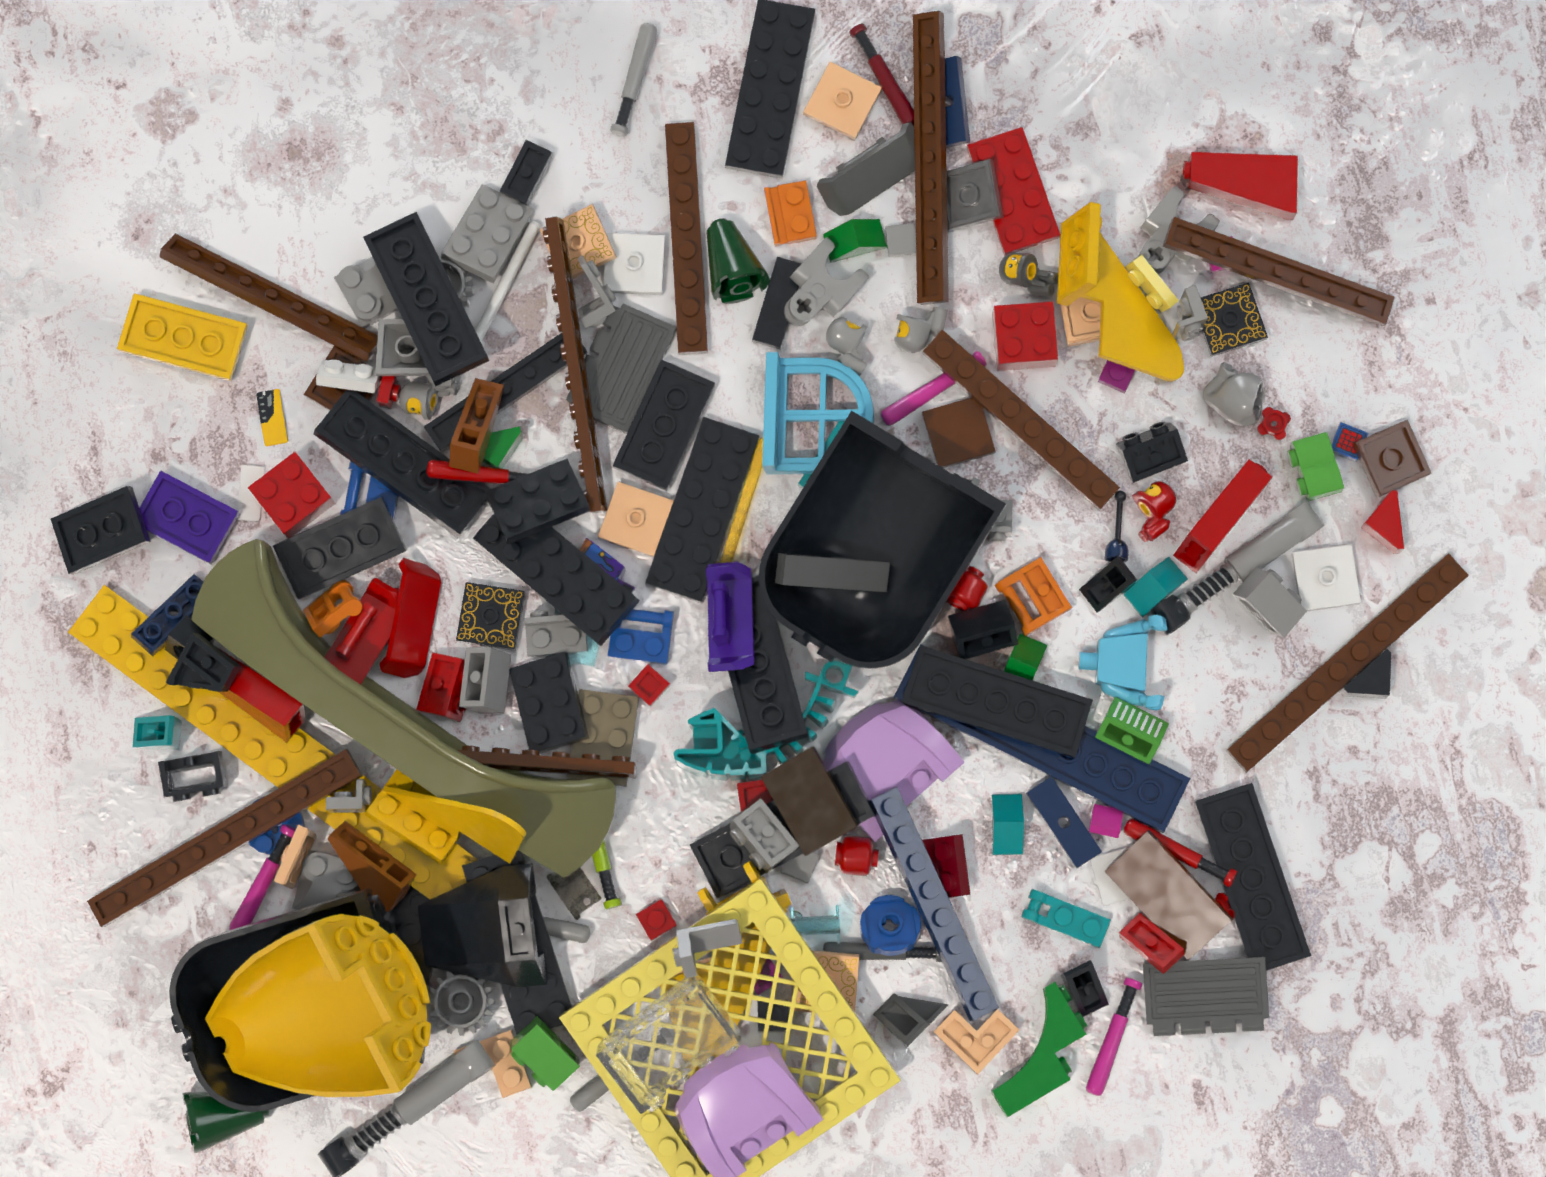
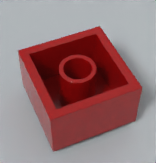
M1053 301L994 306L992 317L997 371L1056 367L1058 351Z
M295 451L248 487L287 538L297 534L336 504Z

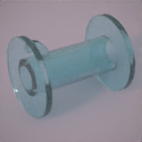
M836 905V915L803 917L800 912L790 907L791 921L801 935L837 934V944H841L839 905Z

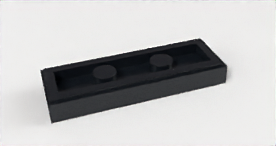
M777 257L752 342L781 349L789 323L784 315V307L799 289V286L789 277L801 263Z

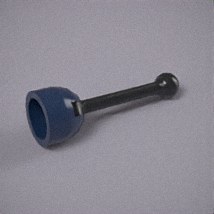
M1119 490L1114 496L1117 501L1115 539L1111 540L1105 548L1104 559L1112 562L1118 556L1123 562H1127L1129 556L1128 546L1121 540L1122 510L1126 493Z

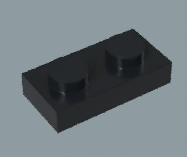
M525 140L500 189V193L528 205L553 153Z

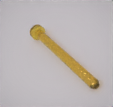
M763 437L758 440L721 560L715 563L733 561L763 467Z

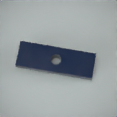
M959 56L945 58L946 148L970 143L962 60Z
M193 574L131 633V638L150 655L154 656L166 645L168 634L186 615L192 619L195 601L203 581ZM175 611V612H177L178 614L175 615V616H172V615H170L169 613Z
M1052 776L1026 792L1076 869L1102 852ZM1060 818H1066L1069 821L1067 828L1059 826L1058 820Z

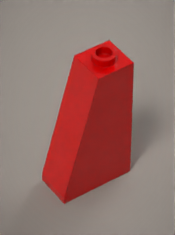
M1191 152L1189 160L1183 163V179H1188L1189 189L1285 220H1294L1297 214L1298 156Z
M1248 459L1189 532L1173 556L1197 574L1270 482L1272 476L1267 473V470L1262 465Z
M224 652L237 662L241 668L228 692L219 693L287 743L306 721L304 704Z

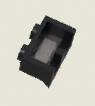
M222 751L158 762L164 797L172 796L173 802L191 799L190 793L202 791L203 797L221 794L220 788L227 787Z

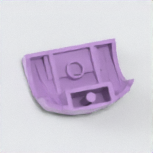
M900 700L885 704L877 703L849 720L829 742L825 749L826 756L823 760L828 771L849 761L869 800L892 788L898 787L906 807L937 779L943 782L964 763L949 742L920 711L914 707L902 704ZM875 816L859 824L865 834L874 842L883 836Z
M773 1043L748 1048L747 1045H741L710 1060L684 1084V1092L675 1106V1114L685 1136L713 1177L739 1176L747 1171L744 1164L746 1161L790 1132L794 1131L797 1136H800L823 1120L818 1105L799 1086L785 1064L777 1045Z

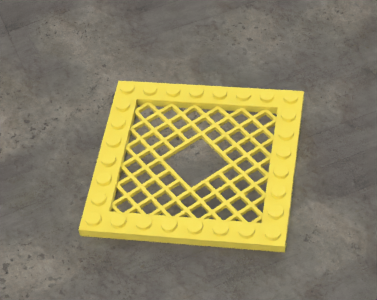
M762 878L690 926L696 927L737 919L741 936L742 932L759 935L757 951L741 949L740 944L735 947L727 946L712 949L710 964L696 962V968L709 970L706 986L689 983L690 977L685 978V982L670 979L683 970L682 966L676 967L673 948H678L677 936H675L559 1016L561 1022L670 1177H713L710 1172L706 1173L702 1167L704 1164L698 1155L695 1157L684 1141L688 1139L683 1134L681 1126L678 1132L667 1117V1115L676 1116L675 1111L666 1109L668 1094L681 1096L684 1090L670 1088L672 1072L689 1075V1078L697 1072L695 1067L705 1013L765 1024L761 1045L776 1044L778 1048L782 1049L781 1056L784 1062L787 1050L804 1053L801 1069L787 1066L791 1073L800 1074L798 1084L801 1088L804 1075L821 1078L818 1094L804 1092L809 1098L815 1099L814 1102L818 1105L823 1120L800 1136H797L794 1131L790 1132L746 1161L744 1164L747 1171L737 1177H760L901 1081L899 1075ZM753 922L758 930L746 927ZM763 938H765L776 955L761 952ZM711 950L694 953L695 961ZM717 950L734 953L731 968L714 965ZM738 953L755 956L753 972L736 969ZM760 957L777 960L774 976L757 973ZM781 963L793 980L778 977ZM713 971L730 974L728 989L710 987ZM734 975L751 978L749 994L732 991ZM756 979L773 982L770 997L753 994ZM777 983L794 985L792 1001L775 999ZM667 984L684 987L681 1003L664 1000ZM662 985L659 999L645 996ZM798 987L810 1005L796 1002ZM688 988L705 991L702 1007L685 1004ZM709 992L726 995L724 1011L706 1008ZM731 996L748 999L745 1015L728 1012ZM752 1000L769 1003L766 1019L749 1016ZM641 1001L658 1004L656 1020L639 1017ZM637 1002L634 1016L620 1014V1012ZM773 1004L790 1007L788 1022L771 1020ZM663 1005L680 1008L677 1024L660 1021ZM795 1008L812 1011L809 1026L792 1024ZM684 1009L701 1012L698 1028L681 1025ZM816 1013L828 1030L813 1027ZM616 1018L633 1021L630 1037L614 1034ZM612 1019L610 1031L608 1032L603 1024ZM638 1022L655 1025L652 1041L635 1038ZM769 1025L786 1028L784 1044L767 1041ZM659 1026L676 1029L673 1045L656 1042ZM791 1029L808 1032L805 1048L788 1045ZM680 1030L697 1033L694 1049L677 1046ZM812 1033L829 1036L826 1051L809 1048ZM833 1038L845 1055L831 1053ZM614 1040L629 1042L627 1058ZM634 1043L651 1046L648 1062L631 1059ZM655 1047L672 1050L669 1066L652 1063ZM676 1051L693 1054L691 1070L674 1067ZM808 1054L825 1057L822 1072L805 1070ZM829 1058L846 1061L844 1077L827 1074ZM850 1064H852L856 1072L848 1077ZM632 1065L647 1068L644 1082ZM651 1068L668 1071L665 1087L648 1084ZM826 1079L840 1081L839 1084L823 1094ZM649 1090L664 1092L662 1108Z

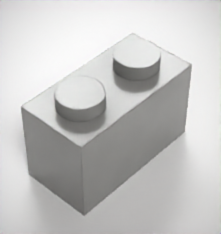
M1256 567L1233 595L1270 633L1285 638L1307 610L1300 604L1302 601L1301 597L1293 590L1286 589L1281 584L1283 579L1271 569L1265 571Z
M466 647L460 707L477 713L505 712L511 654L492 647Z

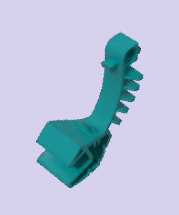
M834 660L832 663L829 661L823 666L819 676L805 671V680L816 684L808 705L803 712L805 721L809 718L822 729L829 722L824 715L812 711L815 703L829 713H832L836 706L834 700L818 696L821 687L852 698L856 697L859 691L846 687L852 670L851 665ZM830 669L840 670L843 674L842 680L838 683L829 682L826 678L827 671ZM715 708L704 711L688 720L689 728L693 731L694 749H677L674 752L677 766L704 778L711 776L713 780L727 781L728 779L731 781L743 780L746 776L750 779L761 778L762 775L767 773L766 757L775 754L780 765L788 761L780 750L785 745L751 754L746 738H744V730L740 729L737 731ZM807 727L809 737L806 739L812 743L817 738V734ZM797 741L788 743L796 755L804 751Z

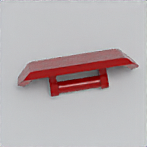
M403 558L398 564L402 572L400 588H395L399 593L390 639L386 644L388 645L387 655L379 663L381 672L408 678L419 675L426 665L441 587V578L428 565Z
M378 578L371 580L360 599L362 604L360 614L349 617L324 657L338 670L360 685L390 639L399 593L398 590Z

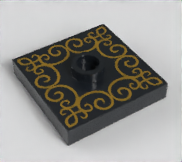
M1249 282L1201 297L1208 317L1202 333L1211 357L1267 340L1268 335Z
M466 582L456 641L516 651L525 591Z

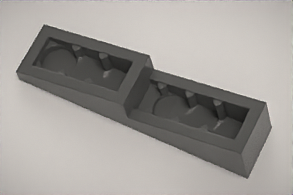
M778 553L775 583L789 586L887 592L890 562Z

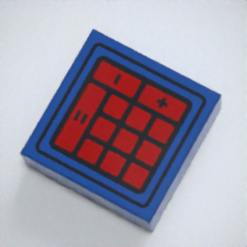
M1340 422L1331 444L1333 452L1357 462L1358 455L1353 443L1366 438L1368 433Z

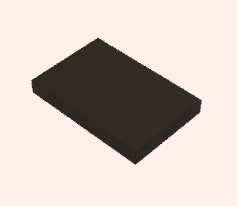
M814 746L761 776L805 856L810 855L859 826Z

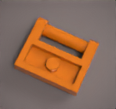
M1041 557L994 585L999 593H1003L1023 626L1021 630L1025 636L1032 634L1072 609ZM1017 582L1021 583L1040 617L1034 620L1031 618L1012 587Z
M341 580L304 608L303 612L312 630L321 638L325 634L333 633L339 627L340 622L348 615L356 616L360 614L362 604L357 597H354L353 587L350 582ZM338 599H342L343 601L336 606L335 602Z

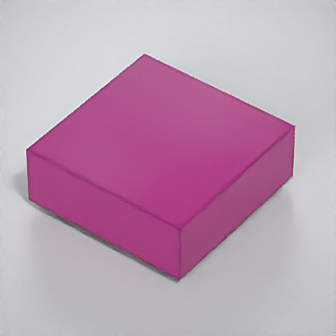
M1094 804L1089 832L1119 838L1123 812L1112 807Z

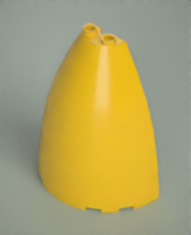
M338 914L325 917L288 933L253 954L232 974L217 995L205 1017L214 1037L224 1039L226 1048L223 1054L233 1073L291 1092L321 1097H368L402 1091L415 1077L422 1065L419 1061L424 1047L429 1044L431 1023L427 1022L426 1004H430L427 986L412 953L394 933L389 934L379 926V922L361 915Z

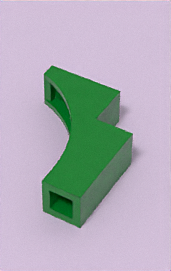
M1053 982L1043 988L1045 1021L1040 1040L1029 1060L1013 1077L991 1090L1006 1118L1071 1080L1068 1074L1072 1070L1063 1056L1058 1058L1055 1053L1087 1035L1084 1028L1088 1026L1080 1012L1074 1013L1068 1002L1072 999L1063 984L1058 987L1056 982Z

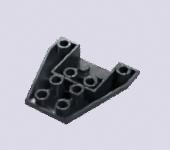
M533 863L502 866L419 904L418 913L425 966L513 987L547 985L544 954H538L531 903V896L537 893Z

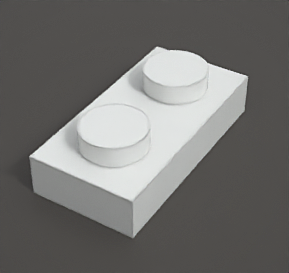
M322 360L316 375V385L375 393L381 376H376V367H371L368 364L356 365L342 363L339 360Z

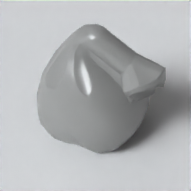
M1223 362L1220 365L1217 376L1203 389V398L1211 408L1227 421L1239 426H1251L1259 421L1265 398V388L1258 376L1253 373L1238 374L1236 369H1232V365Z

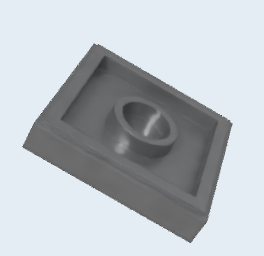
M988 159L947 171L948 232L1003 218L993 160Z

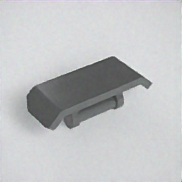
M912 123L903 124L899 133L887 141L881 137L868 149L845 164L842 163L837 166L836 170L838 173L833 177L819 180L817 188L830 210L839 216L849 215L915 171V141Z

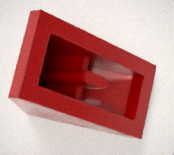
M1391 490L1361 526L1365 532L1393 554H1400L1404 550L1397 490Z

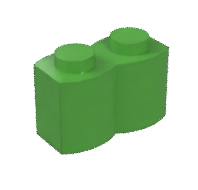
M1327 432L1292 441L1290 445L1291 450L1287 451L1291 467H1296L1300 478L1296 479V485L1300 496L1305 495L1307 502L1341 493L1344 485Z

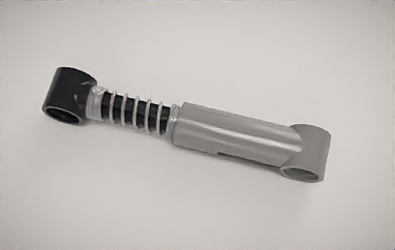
M1307 501L1302 503L1279 522L1226 557L1225 563L1220 565V570H1213V574H1208L1205 580L1200 579V583L1194 584L1192 589L1187 588V593L1182 592L1178 596L1172 594L1149 612L1151 615H1159L1166 619L1167 631H1164V633L1168 636L1191 619L1190 614L1198 610L1197 607L1199 605H1205L1204 602L1207 600L1211 601L1212 596H1218L1217 593L1221 590L1224 592V588L1227 586L1231 587V583L1236 584L1238 581L1243 583L1256 567L1263 569L1296 544L1312 536L1324 524Z
M479 1040L471 1043L458 1052L453 1059L394 1100L393 1106L389 1108L390 1111L387 1113L383 1112V1116L380 1118L376 1116V1121L373 1123L369 1121L370 1125L367 1127L363 1126V1130L360 1132L356 1131L355 1136L350 1135L346 1139L341 1137L332 1142L317 1155L332 1177L342 1176L360 1163L359 1157L363 1156V1154L365 1155L368 1148L373 1149L375 1143L380 1144L382 1138L387 1139L388 1134H394V1130L401 1129V1125L405 1126L407 1123L412 1125L496 1065Z

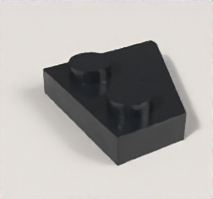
M192 633L166 683L168 685L228 692L241 666L201 634Z

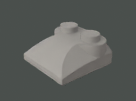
M373 257L357 265L343 268L334 277L362 328L365 329L378 322L379 319H383L398 311Z
M309 850L302 864V874L292 908L298 910L334 899L339 892L347 895L361 889L339 857Z

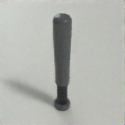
M826 942L823 945V951L860 954L859 960L936 959V962H942L935 947H914L900 955L886 956L872 953L866 943Z

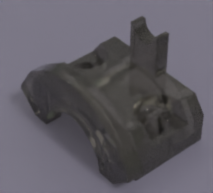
M581 867L565 878L557 873L554 875L550 873L546 876L575 920L581 918V913L602 899ZM586 898H589L591 901L589 905L584 904Z

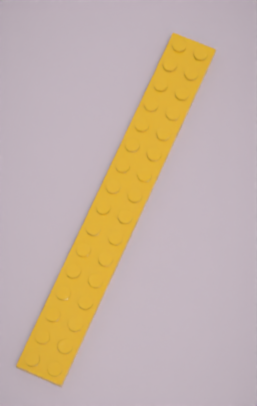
M106 585L102 586L68 631L69 634L278 788L335 756L333 752L300 728L286 743L218 691L168 685L166 681L178 659L165 651V646L152 656L131 638V633L148 616ZM363 775L359 779H364L367 786H371L372 804L382 788ZM356 780L336 792H352V797H356ZM326 798L307 808L333 829H336L344 821L348 822L417 875L411 886L428 899L435 898L467 883L462 865L478 860L458 844H455L442 864H439L365 815L366 812L330 813L326 810Z

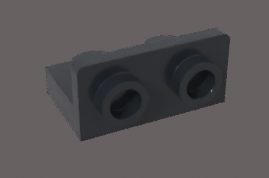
M1170 422L1155 423L1150 426V430L1140 434L1138 432L1130 433L1122 438L1123 441L1116 443L1117 450L1122 454L1130 480L1133 483L1188 461L1178 429Z

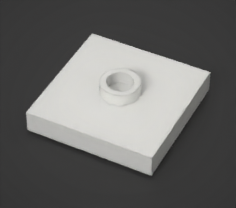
M606 233L617 258L604 264L603 286L608 284L613 293L662 295L665 235Z
M1352 544L1292 552L1297 593L1302 599L1300 604L1307 611L1361 603Z

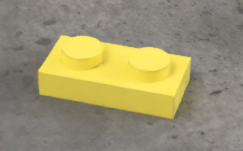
M1143 255L1133 259L1125 266L1129 279L1136 286H1140L1147 294L1146 299L1153 308L1159 309L1162 313L1179 301Z

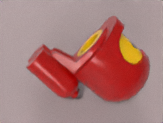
M1156 481L1144 492L1137 491L1132 495L1134 502L1147 518L1138 535L1143 542L1153 541L1169 529L1170 520L1163 517L1175 507L1176 494L1167 483Z

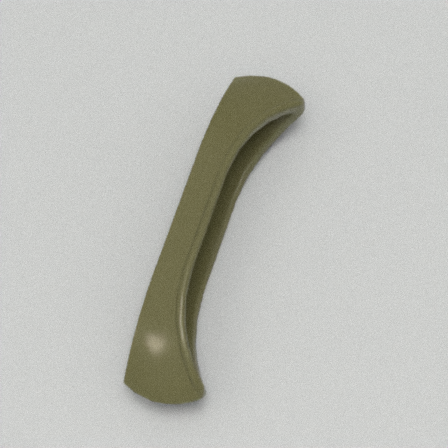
M255 539L242 544L223 557L206 576L195 601L192 615L194 623L276 686L439 798L492 809L514 820L526 832V836L518 850L564 878L579 869L600 848L614 816L616 786L612 779L608 777L558 779L533 775L525 771L501 770L485 766L457 751L462 750V746L466 745L368 676H366L361 685L348 677L324 658L331 646L323 637L319 638L312 630L307 618L294 599L279 568L273 550L267 542Z

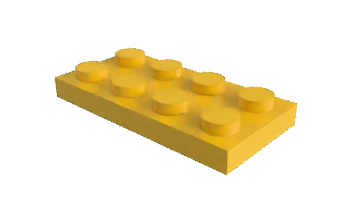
M134 293L117 350L232 382L248 325L240 321Z

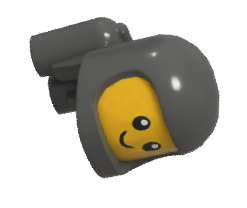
M1009 253L1000 262L999 274L1006 284L1025 287L1032 295L1053 296L1055 291L1053 284H1058V272L1039 270L1037 259L1033 254Z

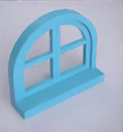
M766 352L762 466L766 475L812 474L825 454L826 421H845L852 410L874 424V407L870 393L856 372L838 361L827 358H780L778 352ZM788 375H820L819 410H787ZM827 376L841 381L851 390L857 401L858 409L826 410ZM787 422H819L818 457L785 458Z

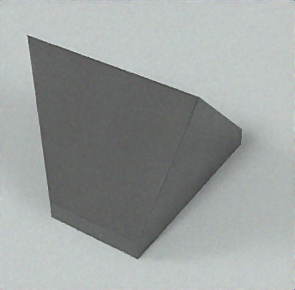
M894 993L873 1015L907 1048L949 1004L901 997Z

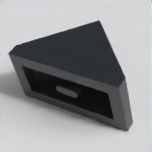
M1118 556L1079 590L1098 613L1127 592L1136 583L1137 579Z
M1386 649L1340 690L1339 693L1343 697L1386 699L1390 696L1391 652Z
M1091 960L1060 975L1082 1017L1109 1005Z

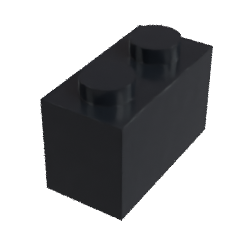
M1006 600L948 615L952 638L959 658L968 659L1018 645L1015 624Z

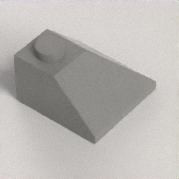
M379 319L376 376L430 375L403 319Z

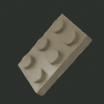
M579 689L578 695L589 739L571 744L570 757L582 758V754L600 755L601 760H612V756L630 757L631 760L639 697ZM567 774V779H589L603 777ZM608 777L612 779L616 786L627 787L628 778Z

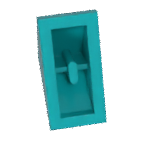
M1168 557L1149 570L1123 596L1143 618L1153 607L1184 584L1188 578Z
M172 715L135 718L132 748L180 750L182 721Z
M992 794V855H1023L1024 814L1022 794Z

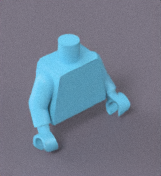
M1159 615L1148 616V621L1143 619L1106 631L1103 638L1097 642L1096 653L1079 652L1078 669L1096 670L1095 684L1101 686L1104 694L1113 698L1117 697L1132 705L1144 706L1155 711L1160 710L1165 696H1147L1144 693L1146 687L1147 633L1150 630L1167 631L1166 619Z

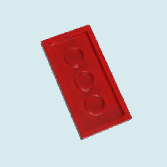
M1023 127L968 144L967 151L972 164L988 159L994 162L1003 218L992 220L1004 256L1060 238L1061 235Z

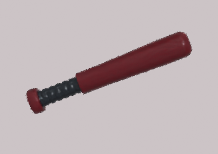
M863 23L854 26L849 31V34L852 38L858 40L860 47L867 56V63L876 76L902 125L912 123L914 127V109L882 56L877 54V51L866 34V26Z

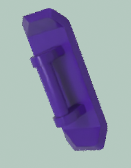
M738 561L708 564L706 566L708 671L741 670L750 667L755 662L752 570Z

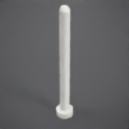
M536 221L529 223L475 329L483 348L486 345L483 339L540 229V224Z

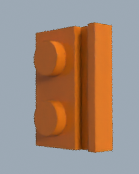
M806 180L764 188L775 247L782 244H794L817 239Z

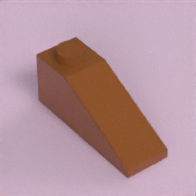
M475 378L450 443L449 467L479 473L491 437L504 385Z
M346 821L328 836V841L360 889H372V896L378 895L385 905V910L389 913L405 897L417 874Z

